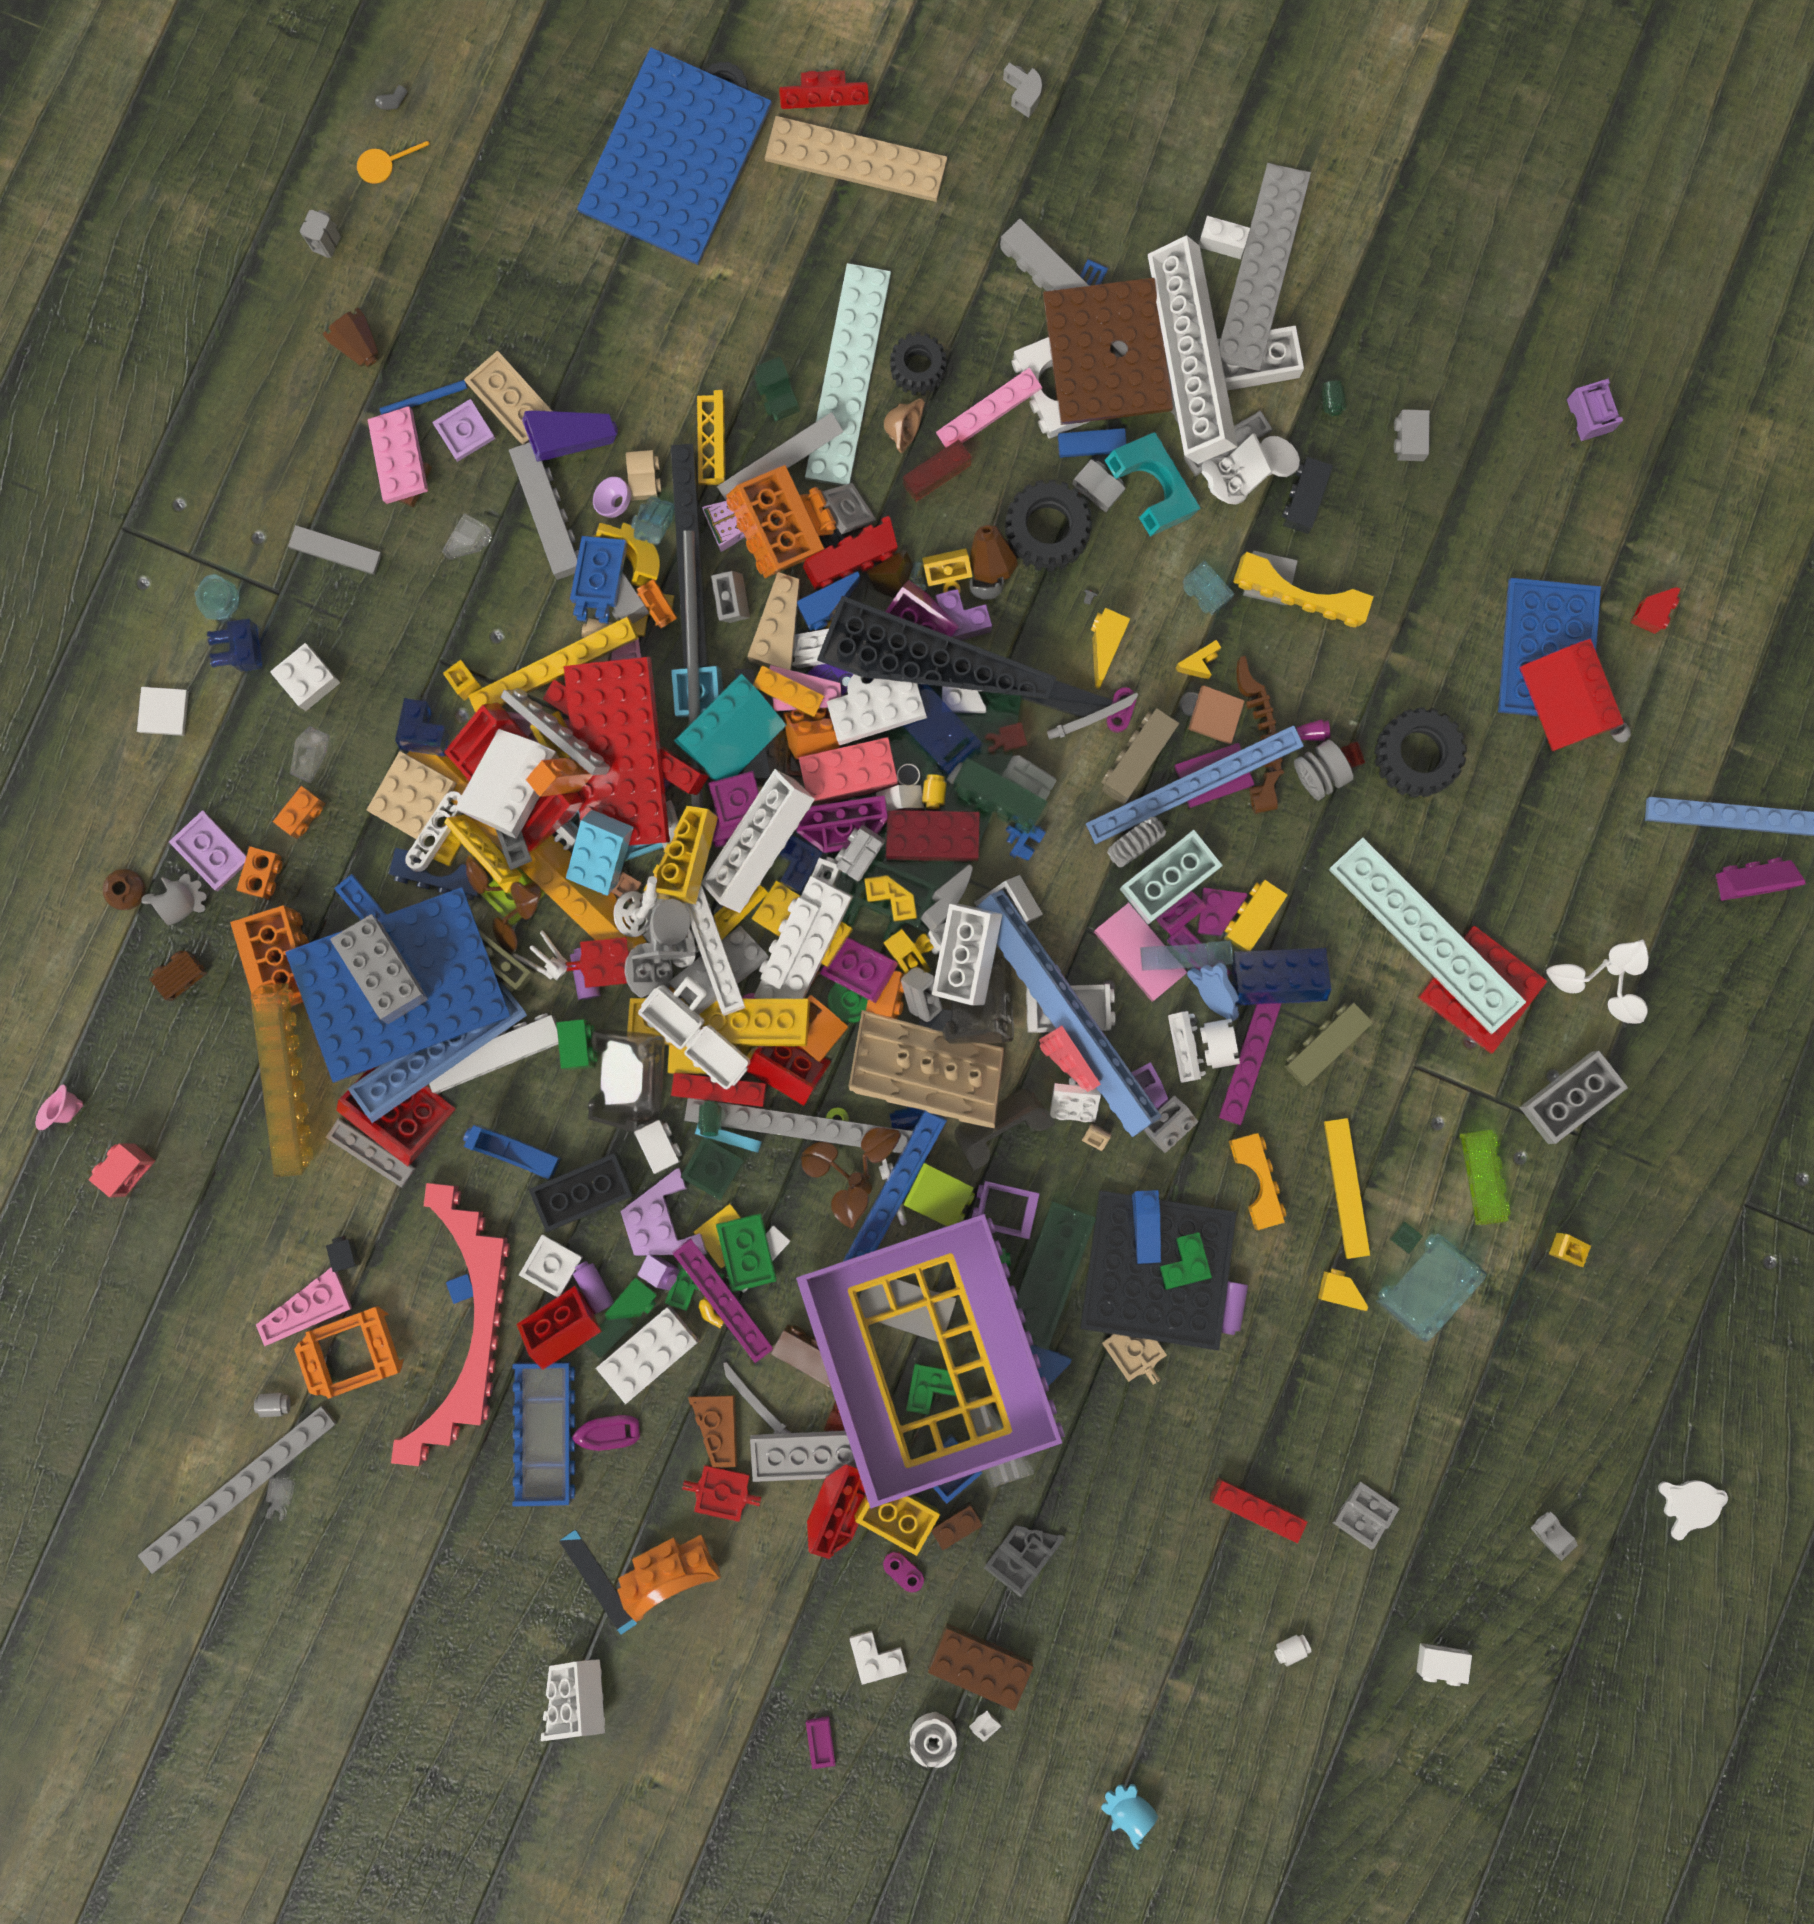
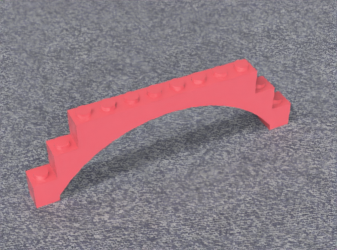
M426 1183L424 1206L430 1207L454 1236L468 1267L474 1297L472 1340L463 1370L442 1405L415 1431L406 1437L394 1439L391 1463L422 1465L424 1460L427 1461L429 1455V1446H426V1443L450 1446L459 1437L460 1427L456 1426L457 1423L482 1425L485 1423V1420H488L490 1414V1406H487L488 1396L491 1397L493 1390L490 1375L494 1373L496 1360L492 1358L493 1350H497L499 1337L495 1336L496 1326L499 1327L501 1323V1313H498L499 1303H503L504 1290L501 1289L502 1280H505L507 1276V1266H504L505 1257L509 1256L510 1243H507V1238L480 1235V1231H484L485 1217H482L483 1212L456 1209V1205L460 1204L461 1191H458V1186Z

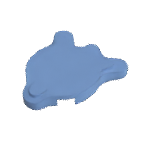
M1217 963L1214 967L1204 965L1201 971L1192 968L1187 972L1189 979L1198 987L1202 999L1211 1010L1226 1019H1232V1021L1238 1018V1006H1235V1003L1239 1000L1238 994L1228 979L1227 968L1223 963Z

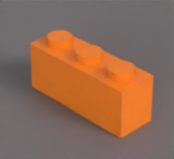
M569 757L541 760L525 780L542 797L579 792L593 775Z

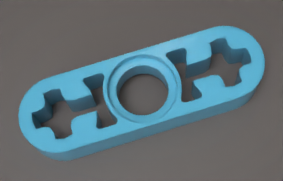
M698 1123L695 1131L697 1135L759 1153L762 1143L755 1139Z

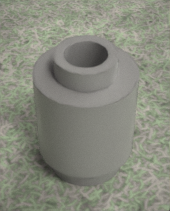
M283 1393L259 1394L258 1399L254 1401V1411L258 1413L260 1418L284 1416V1414L290 1412L291 1408L290 1396Z

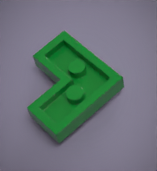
M1200 1233L1176 1238L1182 1261L1160 1267L1166 1290L1212 1278Z
M679 1263L678 1269H680L675 1284L669 1290L665 1303L687 1311L695 1289L699 1291L700 1289ZM717 1272V1274L723 1280L725 1274Z
M915 1364L906 1410L929 1415L933 1392L956 1396L948 1370Z

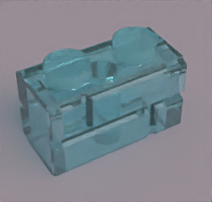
M650 497L646 504L642 503L638 516L634 515L631 528L634 529V538L641 541L647 540L648 543L655 545L660 544L673 520L674 504L664 500L661 502L660 499Z
M1203 561L1183 580L1185 592L1191 597L1194 595L1199 600L1198 605L1204 613L1209 612L1211 615H1214L1235 595L1206 561Z

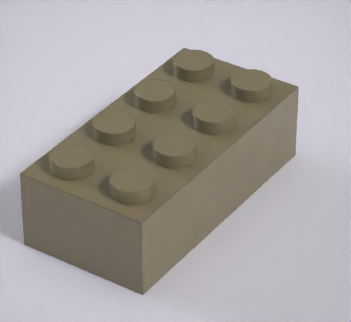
M1157 708L1153 714L1148 712L1139 726L1142 730L1140 732L1136 730L1126 745L1129 749L1127 751L1123 749L1114 763L1117 766L1115 770L1110 768L1101 782L1104 786L1101 791L1122 805H1125L1179 723Z

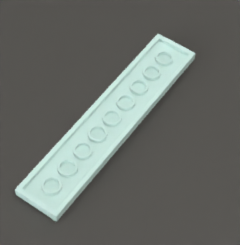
M847 263L816 419L817 422L832 412L844 432L809 454L805 480L837 486L849 484L851 481L891 271Z
M1364 838L1359 840L1329 869L1490 1034H1493L1526 1003Z

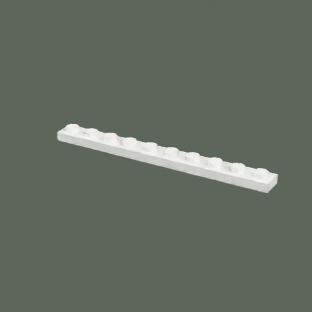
M671 800L666 802L670 842L662 843L664 850L667 844L671 843L675 835L673 832L679 822ZM701 884L696 905L683 904L689 912L692 930L721 1012L725 1016L746 1007Z

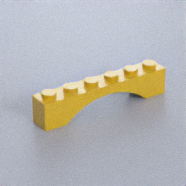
M1248 552L1241 557L1233 581L1244 590L1254 589L1259 591L1260 595L1272 598L1274 596L1280 598L1284 604H1297L1302 606V609L1307 612L1314 613L1317 611L1322 613L1323 617L1336 620L1337 618L1344 621V624L1350 627H1357L1366 622L1374 597L1354 589L1331 595L1303 591L1283 579L1272 567L1268 559Z

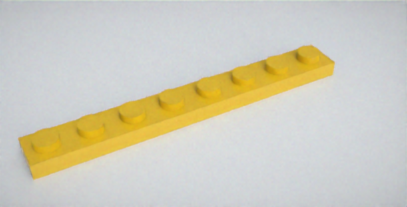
M626 617L468 695L475 713L482 704L498 702L503 706L507 704L501 698L504 690H515L518 688L529 693L564 676V666L590 663L637 640L638 636L630 618Z

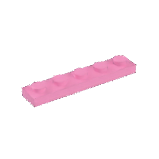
M1028 368L939 429L936 433L947 451L950 452L1041 390L1042 386L1031 369Z

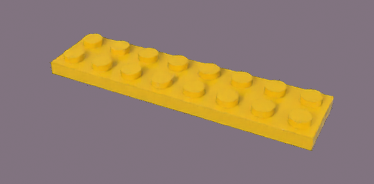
M630 998L626 1043L628 1045H673L671 1042H666L665 1037L654 1027H649L648 1022L639 1015L638 1012L642 1007L641 1005L647 998ZM743 999L746 1008L725 1016L722 1014L717 1000L699 1014L704 1019V1024L700 1030L710 1025L734 1046H807L809 999Z

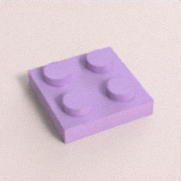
M471 399L432 422L457 462L495 439Z

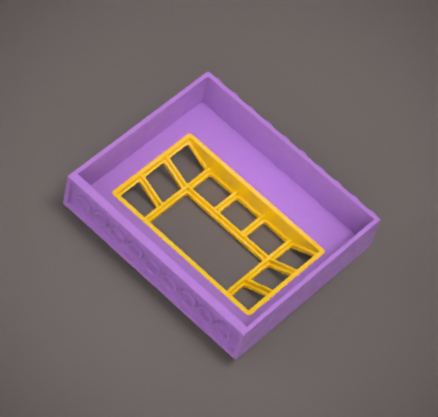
M985 1214L796 1278L870 1509L1061 1444V1438L1065 1437L1061 1423H1055L1053 1417L1054 1414H1057L1053 1400H1048L1045 1394L1046 1391H1049L1045 1377L1040 1378L1037 1369L1041 1368L1038 1355H1032L1030 1346L1033 1345L1030 1332H1024L1022 1323L1026 1322L1022 1309L1016 1308L1014 1301L1018 1300L1014 1285L1010 1287L1006 1278L1010 1277L1007 1264H1001L999 1256L1003 1255L999 1241H994L991 1234L995 1233L991 1218L986 1219ZM948 1262L957 1287L931 1296L922 1271ZM915 1273L924 1298L898 1307L889 1282ZM882 1284L891 1310L865 1318L856 1293ZM959 1295L968 1318V1324L942 1331L934 1303ZM926 1306L959 1406L901 1426L868 1326ZM972 1331L980 1359L955 1367L946 1338ZM983 1366L992 1395L967 1403L958 1374ZM995 1402L1004 1428L978 1437L970 1410ZM960 1413L963 1414L970 1440L944 1448L936 1424L937 1421ZM929 1425L937 1451L913 1460L910 1459L903 1436L904 1432Z

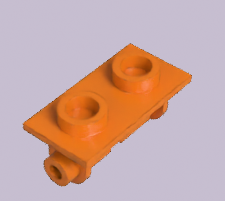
M814 487L809 490L810 494L800 495L818 536L833 534V530L836 529V521L833 519L829 508L823 510L826 501L822 491Z
M654 579L637 588L639 592L637 595L641 597L645 606L650 610L649 612L656 622V626L658 625L661 629L677 619Z

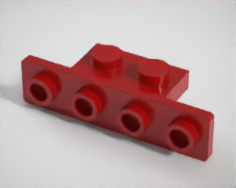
M845 70L808 71L801 73V86L779 88L781 109L865 105L869 103L868 83H846Z

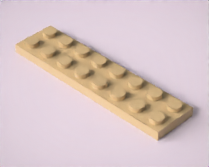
M775 116L765 161L937 202L947 157Z

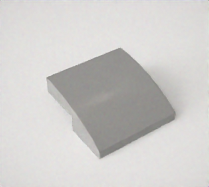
M1359 1482L1332 1523L1369 1549H1374L1384 1530L1391 1525L1399 1508L1362 1482Z

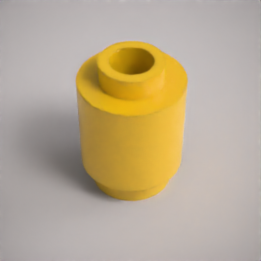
M927 775V779L924 780L922 803L926 804V808L940 809V806L945 805L947 783L944 776Z

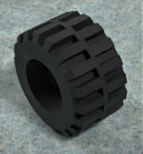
M915 332V336H912L911 333L906 334V339L904 340L901 337L898 340V345L895 344L893 347V353L890 356L891 376L893 380H896L898 388L903 387L905 393L910 390L911 395H916L917 392H921V395H926L927 390L930 393L935 391V386L939 387L941 380H944L946 352H944L943 345H938V339L935 337L930 339V334L925 333L924 336H920V332ZM921 355L928 358L932 365L928 370L916 373L910 371L905 363L910 357Z

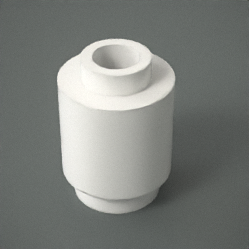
M1302 1634L1300 1636L1295 1635L1276 1644L1277 1650L1274 1651L1279 1663H1285L1286 1666H1289L1306 1658L1307 1654L1311 1653V1648Z

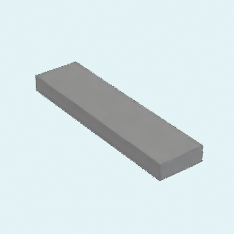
M1261 411L1234 426L1237 446L1239 447L1252 434H1256L1257 439H1260L1272 431L1271 426ZM1237 448L1218 456L1229 457ZM1184 455V460L1194 476L1202 473V464L1204 462L1197 464Z
M296 525L288 545L291 549L373 575L376 574L382 556L381 552Z
M341 1118L337 1119L326 1136L327 1139L401 1188L405 1186L416 1169L412 1165L407 1167L377 1142Z

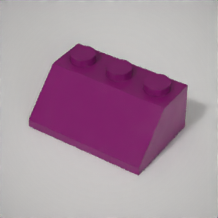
M1782 858L1770 859L1768 864L1760 865V861L1745 864L1746 868L1738 869L1737 865L1723 868L1724 872L1716 874L1721 901L1783 891L1805 885L1804 878L1792 860L1783 861Z

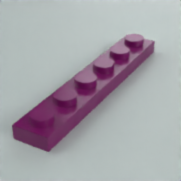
M1261 988L1238 1056L1240 1064L1235 1065L1218 1118L1241 1125L1284 995Z
M690 1238L672 1252L754 1363L771 1352L773 1347L693 1240Z

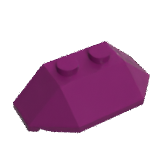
M885 796L812 806L799 822L796 828L797 832L824 853L840 851L842 847L847 849L851 843L847 839L854 828L859 830L863 825L874 833H879L888 819Z

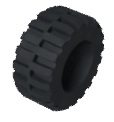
M1049 479L1047 484H1043V480L1036 481L1035 486L1029 484L1024 487L1022 493L1018 492L1014 496V501L1008 507L1005 536H1007V542L1012 547L1016 558H1021L1023 560L1022 563L1027 567L1031 564L1035 566V570L1041 571V568H1047V571H1054L1055 567H1059L1061 570L1066 568L1069 562L1073 564L1086 548L1092 529L1091 510L1087 508L1086 499L1079 497V491L1076 488L1068 489L1069 484L1065 482L1057 485L1055 484L1056 480ZM1038 509H1056L1067 518L1069 532L1066 538L1060 542L1053 544L1039 542L1028 532L1027 521L1029 516Z
M1418 707L1415 710L1409 709L1392 719L1377 738L1378 745L1375 746L1374 754L1377 755L1375 765L1381 769L1379 772L1380 777H1385L1389 781L1386 785L1390 788H1397V793L1401 795L1408 793L1409 797L1414 798L1418 796L1428 797L1448 787L1462 772L1461 767L1466 762L1464 754L1467 752V745L1462 743L1465 736L1463 732L1458 733L1456 728L1459 725L1456 721L1453 723L1448 721L1450 716L1446 713L1439 715L1437 714V709L1425 710V707ZM1422 733L1429 736L1437 744L1440 760L1434 770L1428 773H1420L1406 765L1401 755V743L1407 735Z

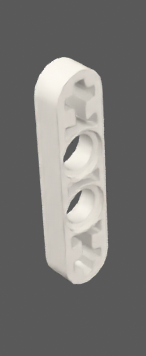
M449 792L444 796L407 853L406 864L413 871L421 872L428 867L451 831L447 825L437 827V820L444 816L452 817L462 814V812L455 809L456 805L452 806L450 804L452 800L459 802L462 795L458 792ZM447 809L448 811H450L452 813V816H450L444 810ZM428 836H434L435 843L430 847H426L424 844L425 839ZM420 847L423 848V849H424L426 852H428V853L425 854L424 852H421V851L419 850ZM416 857L420 858L422 861L419 864L415 863L413 859Z

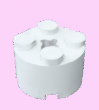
M1232 1019L1204 1023V1027L1200 1028L1203 1043H1208L1209 1050H1205L1207 1066L1212 1065V1069L1240 1064L1239 1058L1234 1059V1056L1238 1055L1233 1027L1228 1028V1025L1232 1024Z
M937 1712L919 1717L914 1722L910 1731V1749L914 1759L925 1767L939 1768L948 1764L953 1759L957 1748V1736L954 1725L947 1717ZM929 1738H937V1743L935 1744L933 1741L929 1743Z

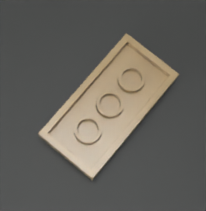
M498 351L464 379L465 383L521 445L530 442L522 422L524 412L529 410L552 411Z

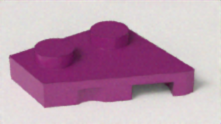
M1203 888L1201 900L1207 908L1199 914L1197 934L1221 936L1246 899L1247 893Z

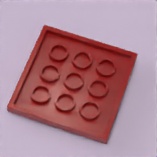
M1472 926L1463 939L1526 1003L1493 1034H1490L1435 977L1431 979L1418 999L1492 1054L1547 983V980L1476 926Z

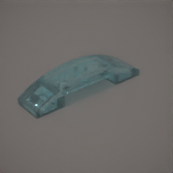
M1231 941L1140 948L1142 971L1197 968L1204 965L1215 966L1217 963H1223L1224 965L1233 964Z

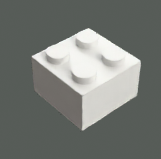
M306 643L270 671L295 703L304 711H307L340 684V681Z

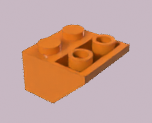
M818 708L814 717L800 710L783 712L788 745L796 759L840 748L827 708Z
M810 995L807 998L810 1000L807 1046L800 1047L820 1063L849 1027L827 1007Z

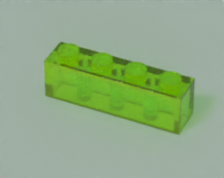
M1492 1129L1461 1133L1460 1139L1475 1224L1487 1225L1509 1221L1510 1206L1508 1202H1505L1504 1197L1506 1184L1500 1175L1502 1161L1496 1152V1147H1498L1497 1135L1493 1133Z

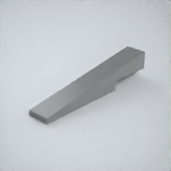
M831 412L724 481L717 488L726 500V495L738 484L783 465L789 468L844 431Z

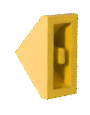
M459 660L443 672L455 692L464 701L469 698L468 695L482 688L462 660Z
M1556 1233L1549 1255L1584 1267L1591 1246L1568 1234Z

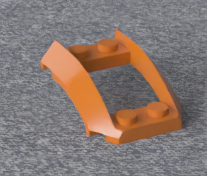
M376 1306L306 1332L305 1337L297 1344L294 1350L310 1394L323 1395L329 1399L401 1372L404 1359L399 1360L384 1317L389 1315L387 1312ZM361 1325L375 1369L333 1384L318 1340Z

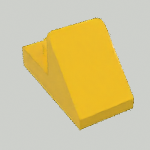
M1217 640L1179 662L1176 666L1177 672L1209 679L1211 673L1203 661L1209 663L1218 657L1217 653L1221 646Z

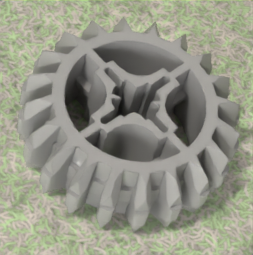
M1150 817L1109 847L1107 853L1110 855V859L1118 867L1125 866L1165 836L1166 830L1163 828V824L1156 817Z

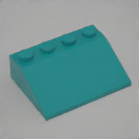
M740 674L674 741L714 781L738 775L786 724L761 693Z

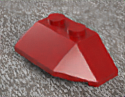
M845 1464L825 1478L807 1520L809 1553L830 1559L834 1556L835 1552L842 1549L853 1539L859 1525L855 1521L854 1514L866 1495L857 1467Z

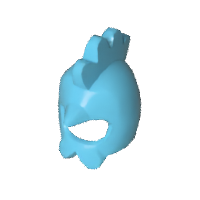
M1121 1784L1116 1787V1793L1113 1791L1106 1793L1105 1798L1107 1802L1102 1804V1810L1106 1814L1111 1815L1113 1820L1111 1830L1123 1829L1130 1837L1133 1846L1138 1850L1140 1849L1139 1844L1143 1842V1837L1157 1821L1158 1814L1147 1801L1137 1795L1136 1785L1131 1784L1127 1789Z

